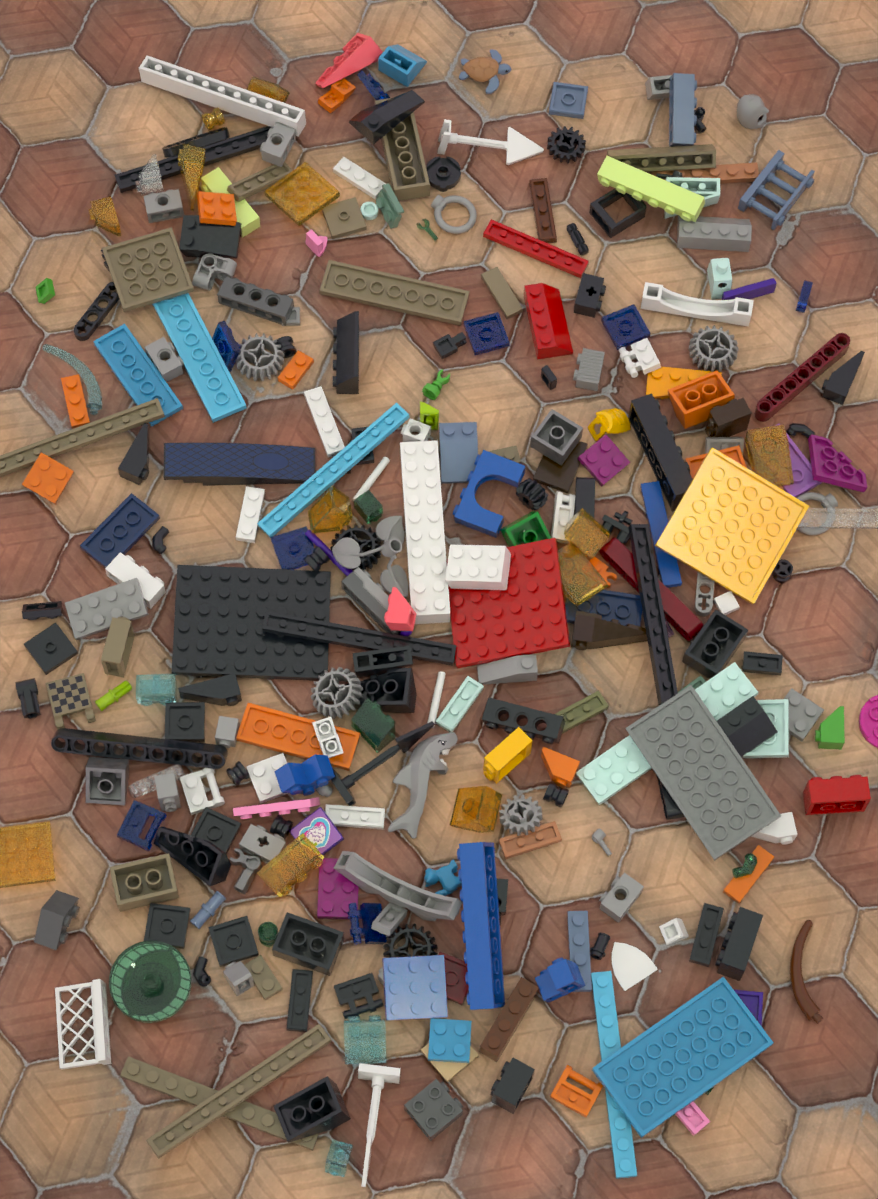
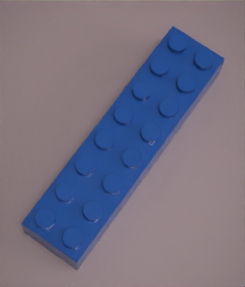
M476 842L459 844L457 858L460 861L461 869L458 871L459 880L462 881L460 900L463 902L461 919L465 925V931H463L462 936L463 942L466 943L464 961L467 964L468 970L465 974L466 984L469 985L467 1004L470 1005V1010L504 1007L505 994L494 843Z

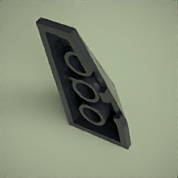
M411 90L361 110L349 120V123L374 145L424 104L425 101Z
M392 668L387 670L386 673L375 674L361 681L363 697L358 699L360 705L355 704V709L389 713L415 712L417 693L412 668Z
M163 826L159 827L153 844L165 853H169L170 857L207 885L213 886L226 881L231 863L224 851L210 841Z

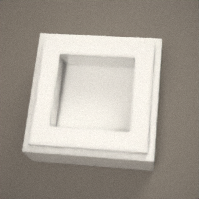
M731 591L715 597L713 600L719 612L724 615L740 608Z

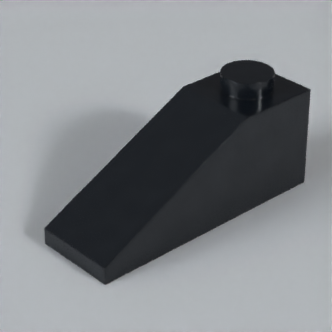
M860 351L834 371L829 380L825 379L821 388L824 390L823 398L841 405L844 404L863 359L864 351Z
M146 423L143 424L118 468L120 477L138 485L143 480H146L149 475V428Z
M411 645L353 653L354 670L357 678L375 674L379 675L386 673L387 670L392 668H404L413 665Z
M235 673L178 688L181 699L220 706H234L242 701Z

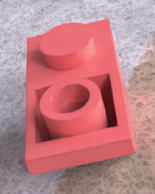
M393 587L388 597L389 607L388 611L385 612V623L391 630L413 631L416 612L400 591Z

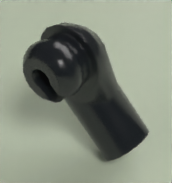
M698 107L694 110V115L697 116V122L694 127L701 134L706 130L705 125L702 123L705 109Z
M792 423L787 429V433L791 436H795L797 432L804 435L807 439L811 434L815 435V432L804 424Z
M164 526L152 538L153 549L159 554L166 551L163 539L167 536L169 530Z

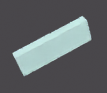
M467 676L437 718L435 724L448 732H453L484 689V685Z

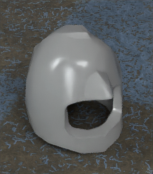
M755 94L741 97L737 103V118L741 126L748 129H757L766 124V113L769 110L765 107L761 97ZM763 115L762 120L757 122L758 118Z

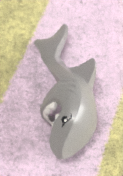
M455 732L434 735L421 741L414 748L408 764L393 779V783L404 785L410 789L411 796L410 805L406 812L395 819L388 827L389 833L403 829L408 832L411 838H416L427 795L430 771H437L438 774L446 775L448 771L447 763L440 759L439 755H448L450 749L457 743L458 739Z

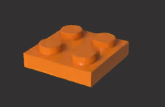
M198 191L197 202L200 223L236 226L234 194Z
M41 452L22 485L56 504L74 471Z

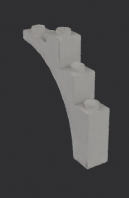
M342 851L334 866L336 871L366 893L379 894L392 904L408 908L422 920L436 921L437 918L454 920L463 903L457 898L432 893L398 879L366 861L355 852Z

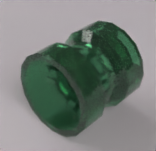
M264 922L258 928L259 941L264 946H273L278 935V928L272 922Z

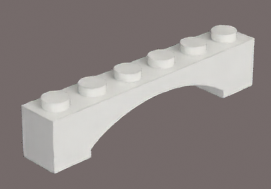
M645 282L640 309L749 327L754 300L738 297L732 300L698 299L672 292L660 284Z

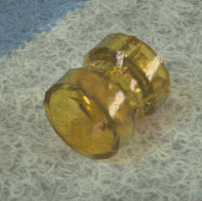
M218 107L213 109L211 113L206 112L201 115L208 131L214 129L217 125L225 124L223 114Z

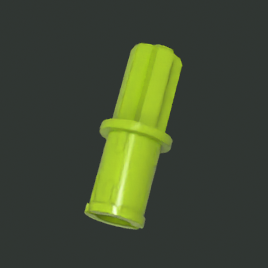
M124 681L114 689H109V692L96 700L95 703L103 711L114 702H119L118 699L131 691L132 686L128 681Z

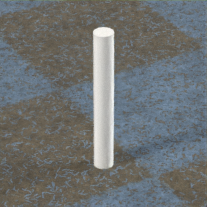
M383 457L352 500L358 504L388 465L390 460L387 457Z
M438 672L427 723L433 721L435 724L446 675L445 672Z

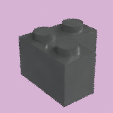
M56 890L41 908L34 942L57 950L61 944H65L68 938L66 929L69 927L72 918L77 917L80 909L77 906L79 898Z

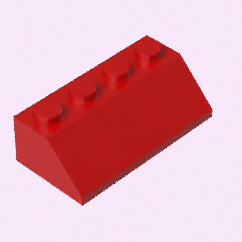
M544 283L524 285L523 297L537 360L573 354L559 289Z

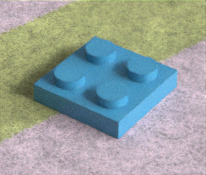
M431 1018L428 1061L469 1063L472 1021Z

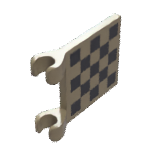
M84 673L46 683L57 730L65 728L62 716L84 710L88 723L96 721Z

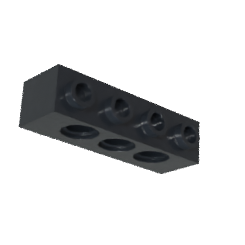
M489 697L482 717V721L486 724L487 728L493 730L501 728L505 729L504 732L511 734L519 727L530 739L540 738L542 742L553 745V742H560L566 722L563 716ZM509 714V718L506 721H500L501 715ZM521 719H528L525 726L518 725ZM545 723L547 725L545 730H537L539 724Z

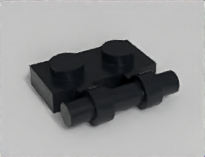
M373 973L334 985L340 1007L348 1004L350 1008L342 1012L344 1019L351 1017L354 1019L359 1017L360 1014L368 1011L372 1013L377 1011V1008L384 1006L382 999L373 1001L372 996L379 994ZM366 998V1004L356 1007L355 1001Z

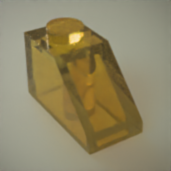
M111 196L90 201L91 209H88L91 220H95L96 226L116 236H122Z

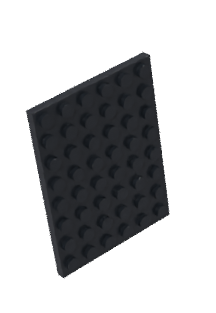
M177 565L172 675L222 677L235 673L238 678L319 681L318 675L324 676V670L328 671L329 643L263 632L262 628L266 611L329 622L331 571H318L316 573L309 570Z

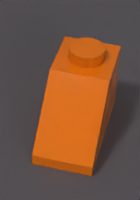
M543 747L541 758L551 780L559 787L570 788L578 771L580 761Z

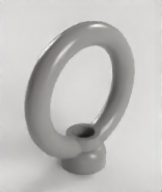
M437 195L431 204V207L435 209L434 217L436 223L446 232L461 234L470 230L476 222V209L464 197L452 195L443 198ZM449 203H460L468 209L470 217L466 224L454 227L448 225L442 219L441 211Z
M807 492L797 497L802 502L817 500L821 502L822 507L827 511V519L821 526L810 528L800 522L797 530L807 535H819L826 532L834 522V508L838 506L835 497L830 493L824 496L816 492Z

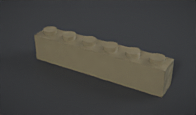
M713 144L607 150V156L644 172L716 168V149Z

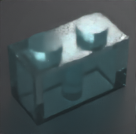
M136 675L137 703L149 706L152 703L166 705V703L177 702L176 675Z

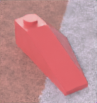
M357 33L343 47L344 53L335 57L333 60L334 65L328 67L315 84L318 87L325 88L377 62L383 51L370 36Z

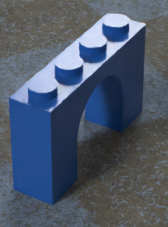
M483 450L482 454H478L474 463L476 468L468 476L467 482L469 484L467 488H463L460 495L462 500L460 505L455 506L453 515L456 523L497 538L504 523V516L482 508L475 499L476 491L480 485L490 480H498L518 488L525 474V465Z

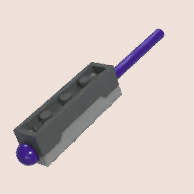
M310 529L305 533L347 576L341 581L342 589L386 633L408 637L412 634L413 631L391 630L385 623L384 616L385 612L388 611L389 596L379 583L371 580L372 578L366 570L362 571L357 567L353 571L343 567L336 561L332 554L333 552Z

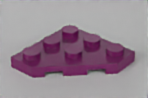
M811 434L808 438L813 480L865 492L867 489L866 474L861 469L856 470L851 465L852 461L842 451H836L832 447L833 443L828 438Z

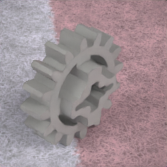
M514 795V800L507 799V805H501L502 810H499L500 823L503 824L504 830L509 829L510 834H513L515 831L517 836H520L521 832L528 835V830L535 832V826L540 827V821L543 819L542 808L538 806L537 800L532 802L531 796L525 799V796L522 795L518 799Z

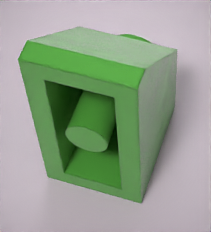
M844 706L838 707L820 724L819 729L815 730V742H818L819 749L842 750L845 743Z

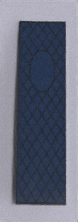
M164 443V480L203 483V486L304 483L316 473L315 448L246 443Z

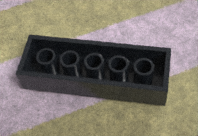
M652 394L631 400L628 418L673 512L693 478L690 475L688 463L684 462L682 458L681 448L676 446L673 431H669L667 427V418L660 412L659 401L654 399Z

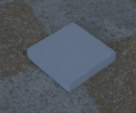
M554 82L549 115L583 119L588 86Z

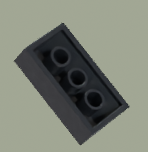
M354 311L338 319L337 327H333V338H337V343H333V354H337L336 360H333V371H336V376H333V387H336L337 394H359V311Z
M754 696L717 720V723L741 758L778 733Z

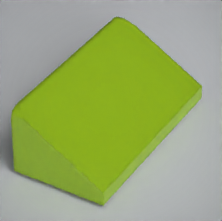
M420 401V422L431 426V430H438L439 410Z

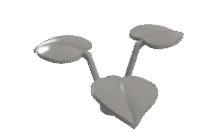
M402 516L387 517L377 524L376 535L380 540L384 541V544L379 548L359 553V544L354 539L348 537L340 539L332 547L336 561L348 569L360 566V557L381 551L385 557L391 558L387 564L388 570L382 571L380 575L382 587L390 594L392 588L396 587L403 597H407L408 580L405 571L399 565L391 567L394 559L397 558L395 554L402 550L404 542Z

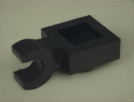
M463 332L452 338L447 334L434 341L433 346L441 359H444L458 352L457 346L460 347L467 343L465 340L466 336Z

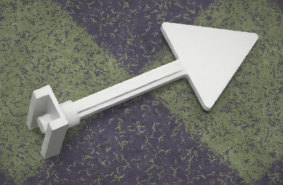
M444 119L438 138L440 145L437 154L444 155L448 143L505 149L506 164L510 165L543 153L544 149L511 127H508L507 141H498L451 133V120Z
M359 1063L358 1079L371 1080V1087L373 1088L361 1187H366L371 1146L376 1132L381 1089L384 1088V1082L399 1084L401 1068Z

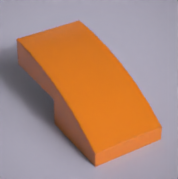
M343 78L331 85V90L318 99V104L329 113H332L350 97L356 87Z

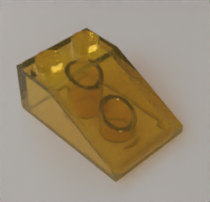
M184 144L183 150H179L178 166L181 167V176L190 210L194 211L205 165L206 149Z
M784 424L747 430L745 444L752 472L777 487L794 484L789 444Z
M569 543L558 550L563 593L576 606H579L608 587L606 581L583 552L573 543Z

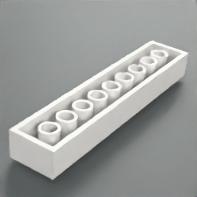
M438 440L400 442L410 606L416 612L415 624L450 622L449 589L445 581L447 562Z

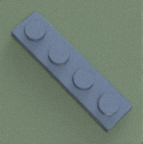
M567 911L569 960L577 964L585 983L584 987L573 992H591L588 911Z

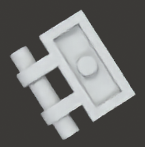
M648 338L631 344V351H627L625 347L619 349L620 359L625 363V369L632 378L637 377L640 370L645 375L661 368V364ZM635 358H636L637 361H638V362H636V363L632 362V360L635 359Z

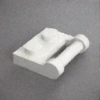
M204 768L203 770L180 777L191 815L203 812L205 807L213 809L225 804L214 776L215 769ZM205 777H207L213 796L211 801L207 800L201 781Z

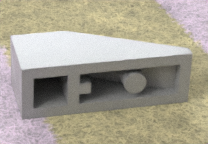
M536 654L518 655L478 665V681L482 685L537 681Z

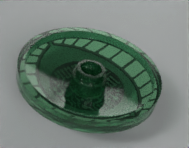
M152 940L139 942L125 949L115 960L109 976V989L117 1008L127 1017L143 1023L160 1022L175 1015L186 1003L192 985L191 971L184 956L173 946L161 941Z

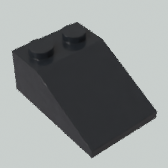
M183 215L179 249L186 257H203V255L210 253L223 258H237L242 224L240 222H236V226L200 223L199 215Z
M328 1076L274 1105L287 1142H293L332 1130L351 1119L337 1084Z

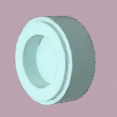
M374 202L362 204L360 210L364 219L373 220L378 216V207Z

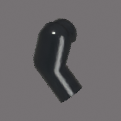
M199 956L193 976L200 986L205 987L211 982V977L205 971L208 959Z

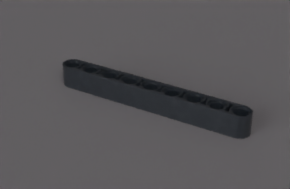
M68 728L58 729L51 740V746L57 752L211 769L222 768L228 756L227 749L222 745ZM58 738H63L65 742L59 741ZM77 740H82L85 744H80ZM97 742L103 743L104 746H99ZM116 744H121L124 749L118 748ZM136 746L142 747L143 751L138 750ZM159 748L163 753H159L155 749ZM175 751H181L183 755H178ZM194 753H200L202 757H197ZM214 755H220L222 759H216Z

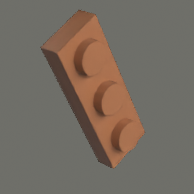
M553 821L540 827H535V832L528 830V835L521 832L520 836H517L516 833L500 838L499 844L504 858L508 859L561 842L562 838L556 822Z

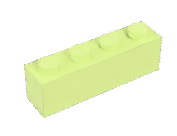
M219 167L201 177L202 192L230 194L227 188L232 183ZM234 198L237 222L242 224L240 235L244 237L260 227V218L245 199L237 202Z

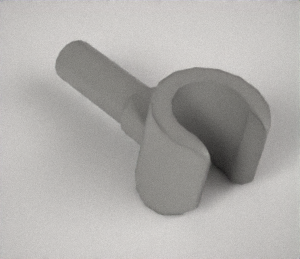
M597 829L592 835V840L603 848L607 856H610L612 853L603 841L606 834L601 829Z

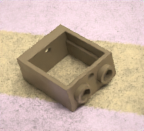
M112 617L101 658L104 672L107 675L123 678L125 676L135 638L132 622L128 618Z

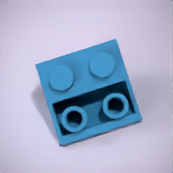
M398 44L388 46L378 58V71L408 87L426 65L427 61Z

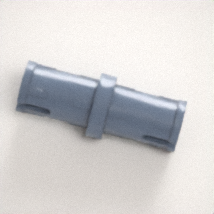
M216 891L206 904L203 903L201 905L202 908L190 922L200 929L210 916L213 917L215 915L214 912L226 898Z

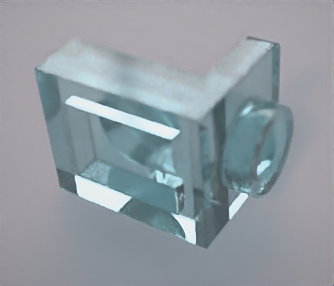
M332 1140L326 1159L325 1172L334 1176L345 1177L353 1145Z

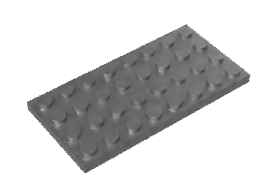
M692 685L625 728L714 861L781 817V814Z

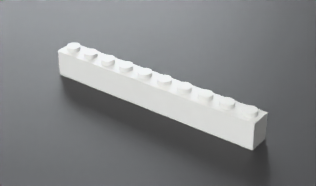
M146 56L139 67L141 82L272 128L277 122L296 129V136L299 137L306 125L305 110L150 56Z

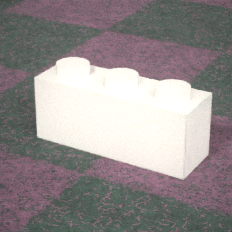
M120 552L105 568L107 577L117 584L137 578L146 606L150 609L166 593L164 582L158 577L154 578L144 566L139 567L135 564V560L129 555L125 556Z

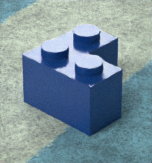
M315 754L302 763H287L274 771L281 792L290 793L291 795H311L315 792V789L327 785L329 780L335 777L328 755Z
M563 958L552 961V965L548 966V969L539 973L540 976L535 977L543 1000L549 1003L585 986L577 964Z

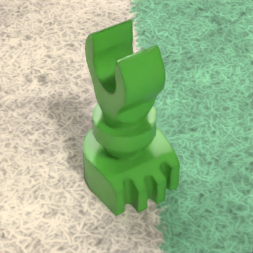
M440 370L436 381H433L432 384L427 383L422 389L423 395L431 400H436L440 395L442 386L449 382L450 373L446 378H442L443 370Z

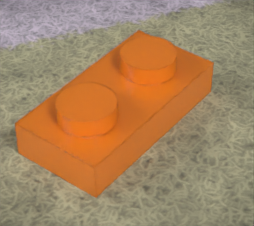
M298 350L277 377L278 381L293 390L314 363V359Z

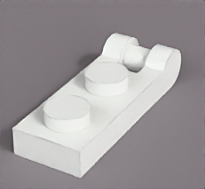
M559 491L556 492L554 498L555 505L551 538H556L557 542L569 544L571 542L576 496L573 494L564 495L563 492Z

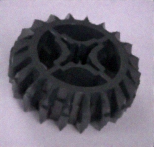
M356 523L354 528H351L349 525H347V530L341 528L340 534L336 533L335 539L331 541L334 546L342 538H352L359 544V553H364L369 549L373 550L381 546L380 538H377L376 532L372 533L371 527L365 530L364 524L361 528H358ZM381 551L369 554L365 558L360 557L361 564L358 567L362 571L366 570V567L372 569V564L377 565L378 558H381Z
M407 923L404 930L398 926V933L393 931L391 934L393 938L386 937V942L389 944L383 945V949L387 950L383 953L385 958L397 956L411 957L407 952L409 943L410 948H413L412 956H419L424 952H427L426 956L438 955L435 952L438 946L433 944L435 937L428 938L431 932L426 931L423 933V926L417 930L415 923L412 925V929H409ZM412 937L420 939L425 945L414 943ZM405 938L406 943L394 950L397 942Z

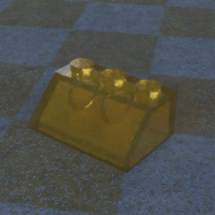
M302 833L257 874L280 898L282 895H288L293 889L292 886L297 882L301 883L308 876L307 873L312 869H317L323 863L322 860L325 857Z

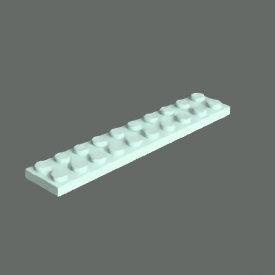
M735 662L695 689L716 721L750 697L758 695L756 688ZM629 735L577 771L576 775L598 805H600L652 768Z

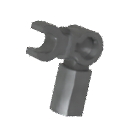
M235 848V853L240 855L238 859L230 857V862L234 865L241 864L246 870L242 871L234 885V889L242 894H246L255 878L254 874L261 871L262 864L259 857L248 854L244 855L241 849Z

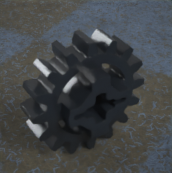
M566 126L563 127V130L557 128L556 133L552 131L551 137H548L547 149H549V155L554 154L553 159L559 158L560 163L563 160L569 163L571 159L576 162V157L581 158L582 153L585 152L586 140H583L584 135H579V130L574 132L573 127L567 130Z

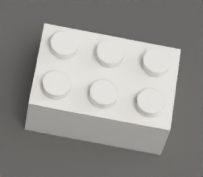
M450 545L445 581L451 589L507 590L511 553L506 546Z

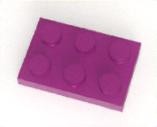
M320 858L317 919H358L359 887L334 869L338 861L337 858Z

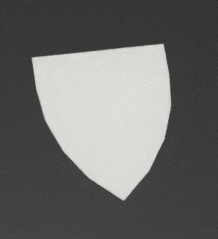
M614 942L612 967L614 975L624 991L658 970L651 959L638 948L625 943Z

